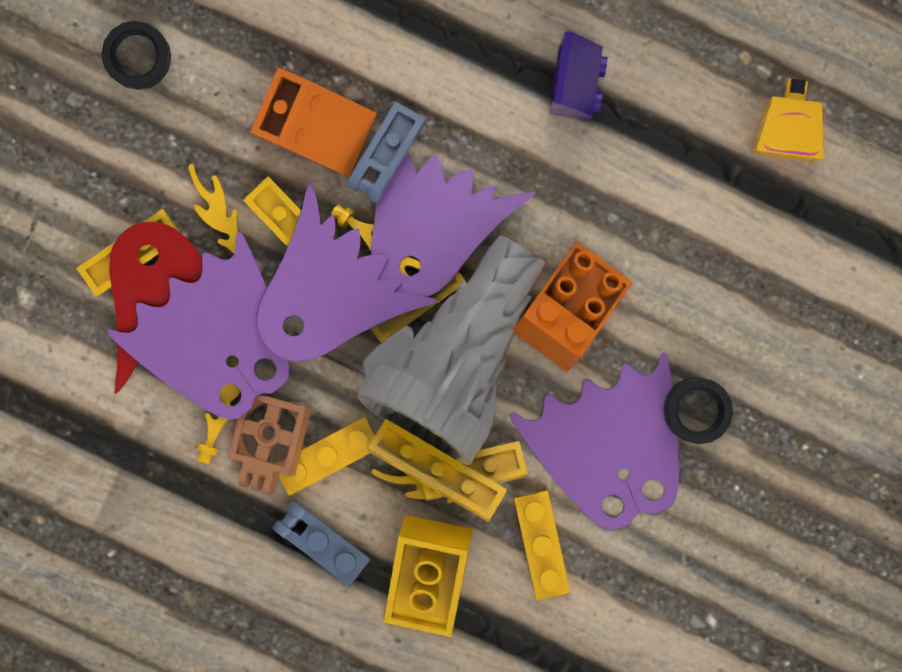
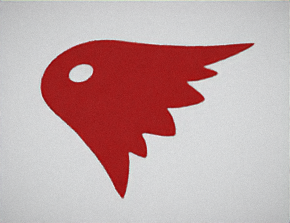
M142 222L126 229L114 243L110 254L109 273L117 331L122 333L135 331L138 326L137 303H144L152 307L165 306L170 299V278H176L186 283H195L200 279L203 270L202 256L191 242L175 228L159 222ZM151 245L157 249L159 258L155 264L147 266L139 261L138 251L142 246ZM118 344L115 394L125 385L138 364V361Z

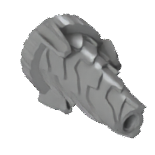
M499 236L486 252L468 284L461 283L456 293L451 295L441 305L433 320L426 322L416 337L413 329L405 325L400 331L391 335L365 358L363 368L366 378L358 389L359 394L357 395L361 403L381 420L387 419L457 461L466 465L471 464L489 436L493 423L497 384L494 382L505 365L506 358L503 356L514 337L515 325L532 299L528 293L545 266L544 260L535 257L527 249L511 241L509 238Z

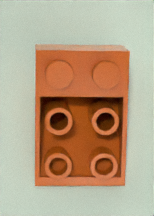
M278 67L250 133L257 138L350 178L377 113Z
M577 241L514 327L515 335L561 369L568 372L582 357L633 282Z

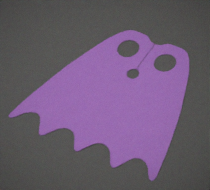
M238 232L236 235V250L230 259L223 260L209 253H203L202 275L197 282L186 283L176 278H170V299L165 306L152 307L144 303H137L138 326L135 331L122 333L116 330H107L108 335L118 345L168 386L203 409L229 420L237 419L252 408L253 401L257 395L273 393L283 386L289 377L288 360L271 352L259 334L257 323L258 310L267 287L246 239L241 232ZM231 355L238 358V365L234 368H230L226 363L227 358ZM263 358L270 359L276 366L275 376L267 381L260 380L254 373L255 363ZM227 384L236 385L241 391V400L235 406L224 405L220 400V390Z
M665 352L661 354L657 368L649 376H643L630 365L623 364L618 383L611 389H602L591 380L585 379L581 396L574 404H564L552 395L547 394L544 399L542 416L538 420L529 421L515 413H510L512 422L547 472L572 501L600 527L606 530H616L629 525L637 514L642 512L656 514L670 508L675 502L679 483L678 437L669 429L664 417L663 408L666 396L673 388L668 357ZM625 468L630 472L627 480H620L617 473L620 469ZM649 479H657L664 486V494L657 501L646 499L642 493V487ZM609 495L619 496L624 503V509L617 517L607 516L602 510V502Z

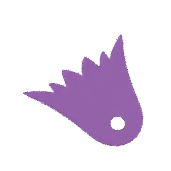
M372 130V138L377 133L375 130ZM407 153L387 186L383 197L376 204L371 255L385 254L388 256L387 263L378 281L390 278L402 279L403 283L394 293H409L427 297L437 293L455 276L482 241L505 218L526 203L536 193H519L491 201L496 187L490 186L472 196V169L456 174L445 183L443 169L436 155L430 157L416 174L412 158ZM406 256H414L420 261V271L414 276H406L400 270V262Z
M311 182L308 184L303 207L292 239L277 272L265 291L258 310V329L264 344L277 356L290 361H308L318 358L356 335L386 320L438 302L434 298L423 295L394 293L403 283L402 279L390 278L378 281L387 263L388 256L385 254H374L357 259L361 240L358 228L334 240L335 218L331 215L321 225L317 198ZM298 316L302 319L304 329L301 334L289 336L284 332L283 322L287 317Z

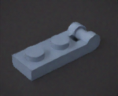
M395 102L351 174L346 187L355 192L358 190L368 195L367 199L378 204L387 186L424 127L426 118ZM369 169L379 174L375 183L365 178Z
M293 500L287 507L289 512L282 520H277L272 527L273 530L350 587L371 557L299 502ZM299 520L308 524L302 535L293 529Z

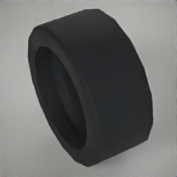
M140 21L124 22L112 29L104 40L101 52L103 66L110 77L124 87L135 90L151 88L162 81L169 71L171 62L170 47L162 33L150 24ZM133 35L147 37L152 41L157 52L156 64L151 71L141 76H132L123 72L116 59L117 48L120 43Z
M700 377L684 379L674 385L666 396L663 408L665 422L671 432L681 440L695 444L711 443L723 436L729 428L733 416L732 401L725 388L713 380ZM690 391H706L717 402V419L706 430H689L679 419V402Z

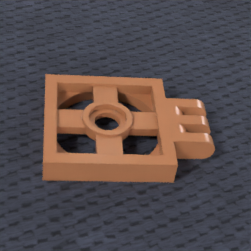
M263 394L257 395L253 401L252 408L237 419L228 455L230 459L243 462L238 481L239 486L247 488L251 483L252 490L260 491L263 487V493L272 495L276 488L279 473L295 476L311 407ZM268 404L263 420L259 422L248 420L258 407ZM282 408L288 409L296 421L293 432L283 430L279 424ZM267 426H271L275 432L274 437L270 440H267L263 435L264 429ZM245 434L254 436L258 443L255 456L247 446ZM278 443L290 446L285 459L277 463L269 462L273 446Z

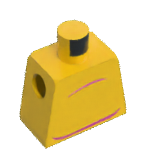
M787 79L785 98L771 97L768 99L752 148V154L816 163L823 160L822 103L806 101L808 81Z

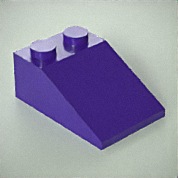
M564 31L559 44L549 114L591 120L593 112H600L603 92L596 91L598 77L605 78L608 57L602 56V46L574 32Z

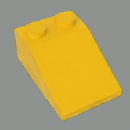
M405 514L398 537L383 623L447 637L452 636L474 529Z

